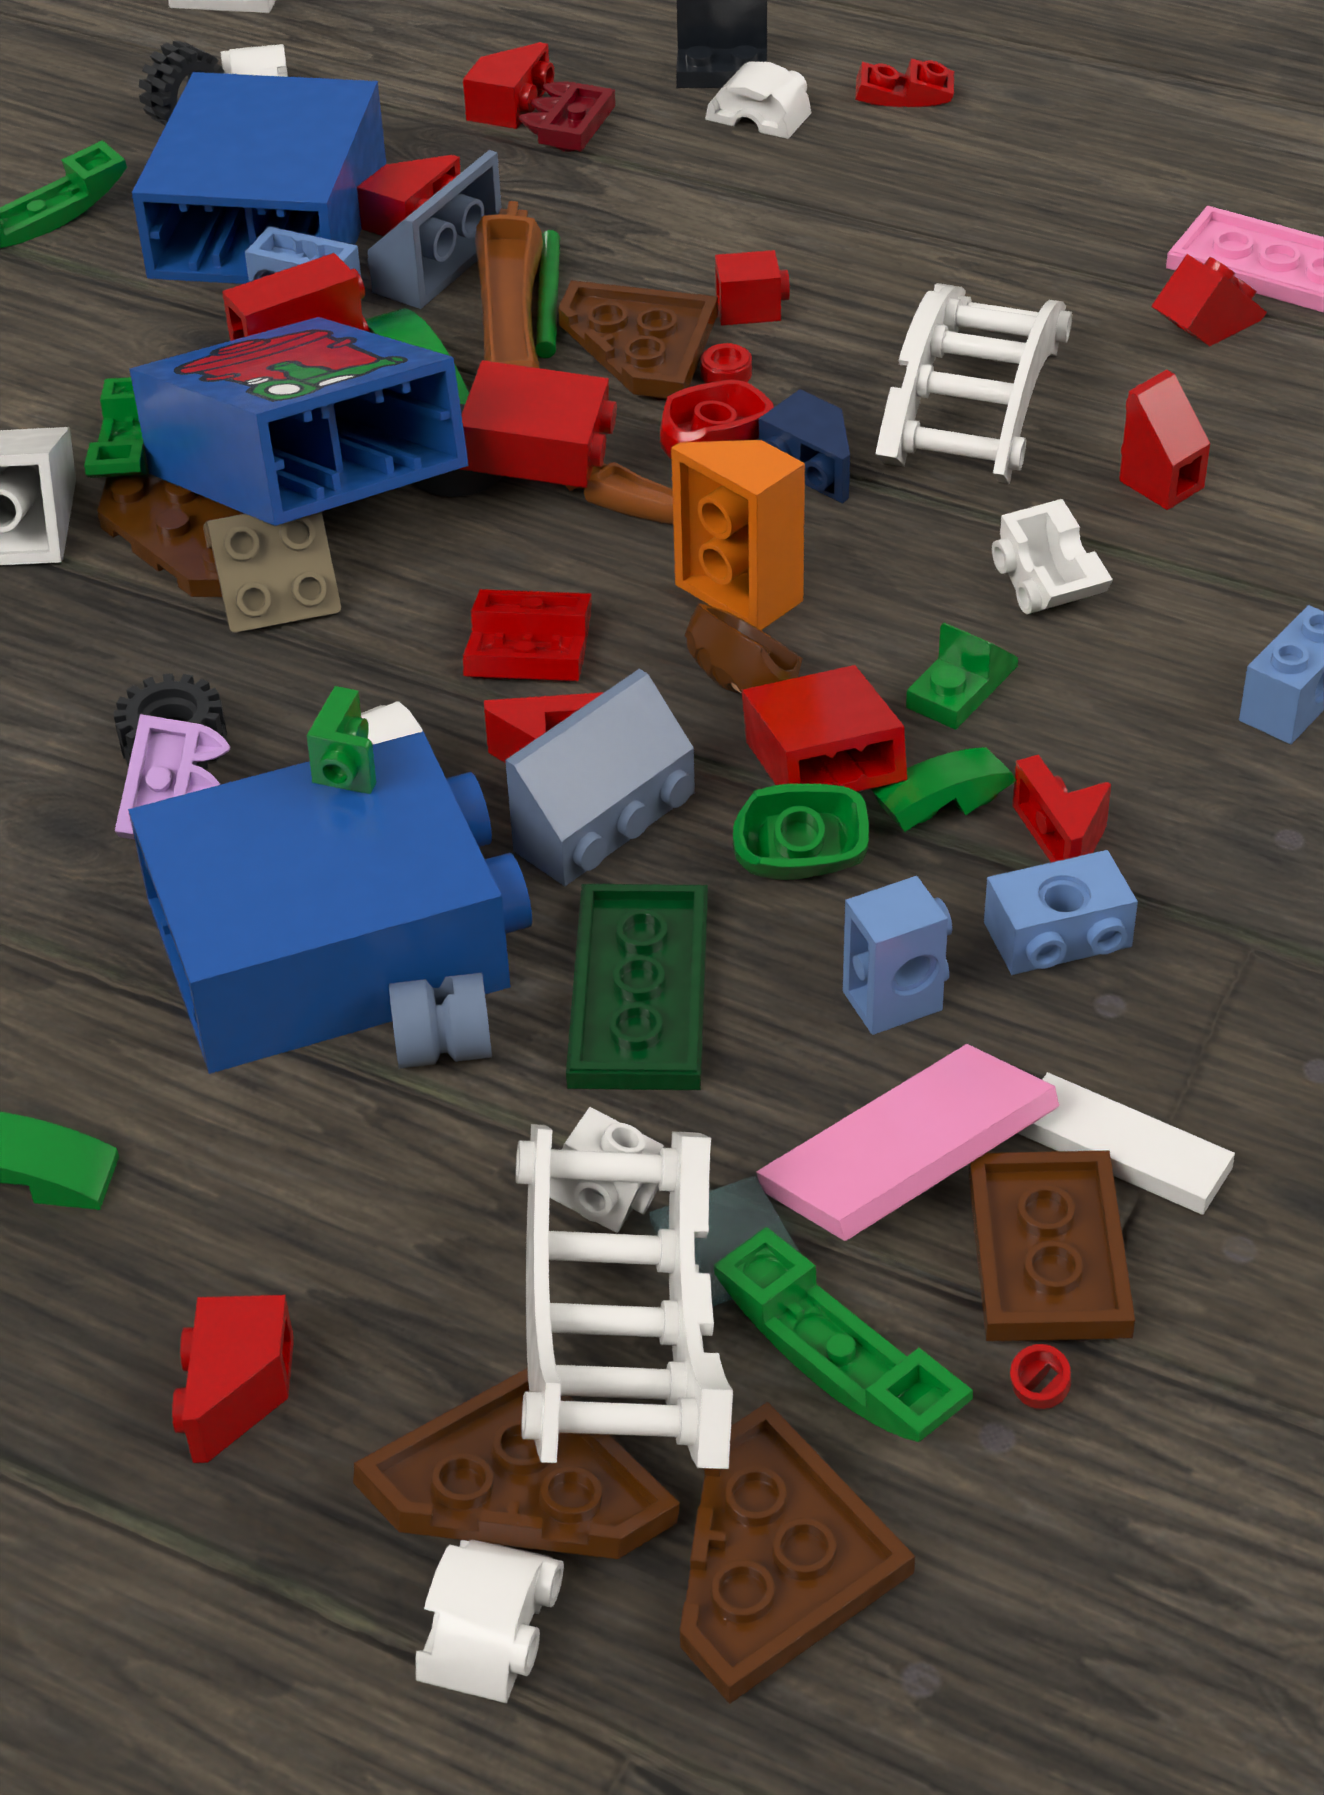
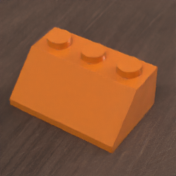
M763 440L679 442L671 447L675 585L710 606L727 611L763 630L803 602L805 463Z

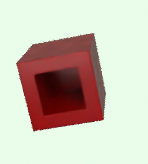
M775 250L715 255V293L718 296V312L721 326L781 321V301L790 299V283L788 270H779Z

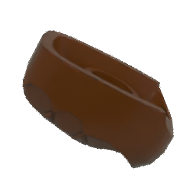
M701 603L697 605L685 632L687 648L692 657L696 659L697 664L719 687L742 694V689L798 677L803 658L794 651L727 611Z

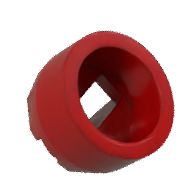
M1034 1344L1022 1349L1012 1361L1010 1368L1012 1388L1023 1404L1035 1410H1048L1064 1401L1071 1387V1370L1067 1358L1060 1350L1046 1344ZM1050 1368L1058 1373L1040 1393L1032 1392L1045 1378Z

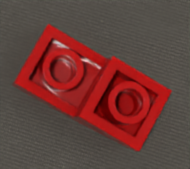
M911 58L905 74L898 72L887 64L878 63L873 65L862 61L856 78L855 100L888 107H926L951 102L954 95V71L932 60L922 62Z

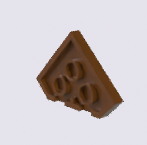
M571 280L558 307L559 325L632 394L667 400L668 396L689 388L718 315V296Z
M136 476L106 478L97 509L101 529L113 538L117 535L122 536L131 543L132 552L158 572L165 569L176 577L178 587L189 596L222 597L212 548H207L203 526L209 520L245 513L161 478H139Z
M528 1368L354 1462L353 1484L393 1527L401 1533L466 1541L477 1540L490 1544L620 1559L674 1526L678 1521L680 1502L610 1434L558 1433L557 1463L540 1461L535 1440L522 1438L523 1397L525 1392H529ZM561 1396L560 1401L574 1400L570 1396Z
M766 1402L731 1425L729 1469L704 1468L705 1476L690 1558L686 1602L683 1605L680 1625V1647L730 1704L914 1574L915 1555L769 1402Z

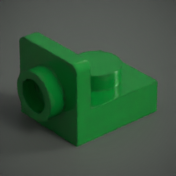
M334 686L307 734L312 783L370 794L376 785L373 744L368 739V720L361 717L358 690Z

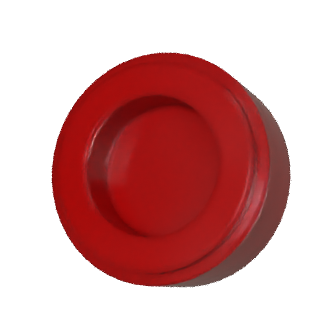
M732 343L717 344L706 349L701 355V378L705 383L723 380L748 382L752 377V355L740 345Z

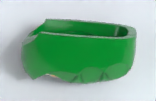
M782 784L755 790L740 810L733 826L732 845L736 860L750 874L769 879L795 880L835 873L860 864L868 850L869 820L866 803L858 792L844 786Z

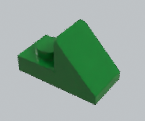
M943 622L940 626L939 657L907 689L906 708L956 730L1018 667V657L989 641Z

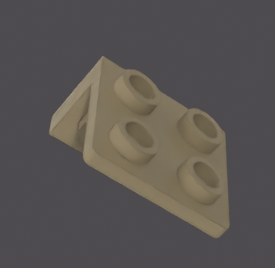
M322 512L277 526L247 514L209 520L204 524L203 530L207 548H212L226 617L231 632H243L340 612L341 603Z

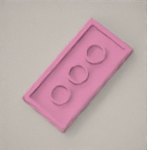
M1206 206L1167 254V269L1175 271L1186 254L1203 264L1206 263L1209 257H1212L1235 273V277L1256 290V294L1324 313V237Z
M966 1044L756 1171L761 1191L840 1239L847 1241L1059 1107L1056 1088L1044 1080Z

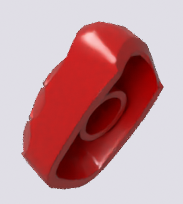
M740 380L716 381L677 391L667 397L660 426L661 448L672 460L671 447L679 442L757 440L759 438V418L774 408L773 402L756 387Z

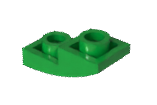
M982 747L959 750L927 759L907 768L906 781L871 788V791L885 812L906 832L916 824L931 819L941 807L950 801L967 815L977 807L993 801L1001 791L1017 780L1013 773L988 748Z

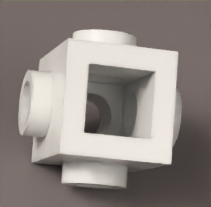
M589 1107L564 1143L562 1150L659 1155L664 1145L643 1135L633 1126L620 1123ZM550 1178L549 1198L580 1213L584 1218L597 1222L618 1233L633 1209L643 1215L645 1214L659 1188L658 1183Z

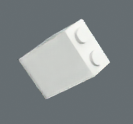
M70 427L0 430V565L57 563L63 561L76 483Z

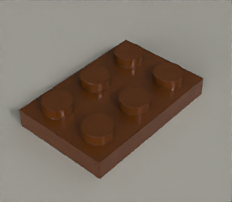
M1110 1150L985 1153L969 1163L968 1175L986 1341L1133 1338L1135 1315Z

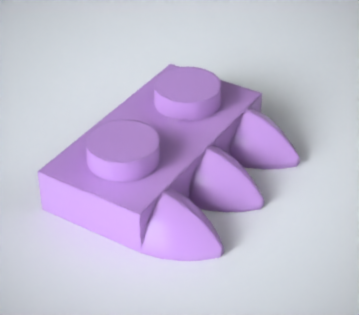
M140 714L115 827L118 837L135 840L128 809L220 785L211 773L196 765L197 762L213 760L230 751L227 741L218 732L201 724Z

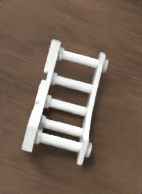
M937 283L935 284L934 291L928 290L922 299L905 338L899 356V365L907 366L902 388H890L875 454L883 463L905 466L907 452L915 453L916 448L995 461L994 476L999 482L1010 484L1012 470H1021L1023 465L1026 438L1020 437L1036 380L1047 357L1057 355L1059 342L1067 343L1072 324V312L1065 311L1066 305L1064 302L1048 300L1039 312L971 302V297L965 296L966 291L963 287ZM959 327L1027 336L1028 339L1026 343L958 333ZM944 353L1015 363L1019 364L1014 383L936 372L934 371L933 362L936 357L942 358ZM930 393L1008 405L1000 439L920 427V421H916L915 418L921 397L928 398Z
M531 1124L530 1141L519 1140L516 1155V1183L528 1184L526 1335L529 1392H525L523 1397L522 1438L535 1440L541 1462L557 1463L558 1433L676 1437L677 1445L688 1446L697 1468L729 1469L733 1389L725 1377L719 1353H704L702 1336H712L714 1328L710 1274L699 1273V1265L695 1264L694 1238H707L709 1232L711 1138L701 1133L672 1131L671 1148H661L659 1155L551 1149L552 1129L546 1125ZM550 1178L658 1183L659 1191H670L669 1229H659L658 1236L549 1231ZM549 1260L656 1265L657 1272L669 1273L670 1300H662L661 1307L550 1303ZM552 1333L659 1337L661 1345H672L673 1362H668L666 1369L556 1365ZM561 1396L665 1400L666 1405L560 1400Z

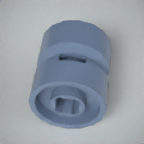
M482 972L445 977L439 988H433L426 979L389 983L399 1069L436 1064L441 1053H448L455 1062L492 1057Z

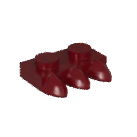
M575 82L544 84L543 88L550 97L531 100V104L538 112L522 114L519 116V119L529 131L538 136V144L554 146L561 151L567 152L582 151L616 106L615 89Z

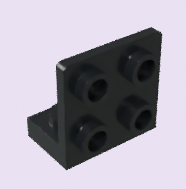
M676 0L678 43L677 88H722L745 63L749 61L767 62V0Z

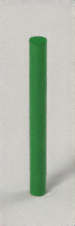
M547 230L542 234L543 247L539 266L536 353L542 358H550L556 352L560 236L553 230Z

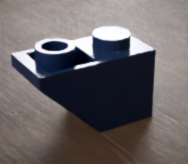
M799 389L759 418V440H763L805 463L806 486L840 503L849 499L850 451L841 408Z

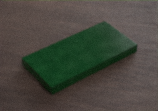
M581 884L566 1067L567 1089L701 1090L708 885Z

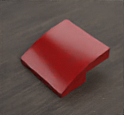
M479 589L471 610L472 633L463 653L464 676L579 681L589 632L592 593Z

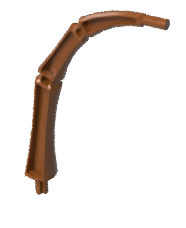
M509 201L508 208L500 209L499 214L482 216L475 233L483 308L484 360L540 368L533 341L531 303L533 282L542 254L543 239L541 229L535 219L528 217V210H519L517 201ZM616 462L603 463L602 467L593 466L587 488L565 485L570 491L576 488L584 489L585 500L591 504L625 515L673 524L672 489L641 477Z

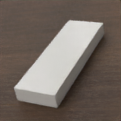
M1046 1073L1042 1080L1055 1086L1059 1107L1018 1134L1056 1151L1110 1150L1113 1176L1201 1215L1205 1213L1233 1168L1234 1152L1053 1074Z

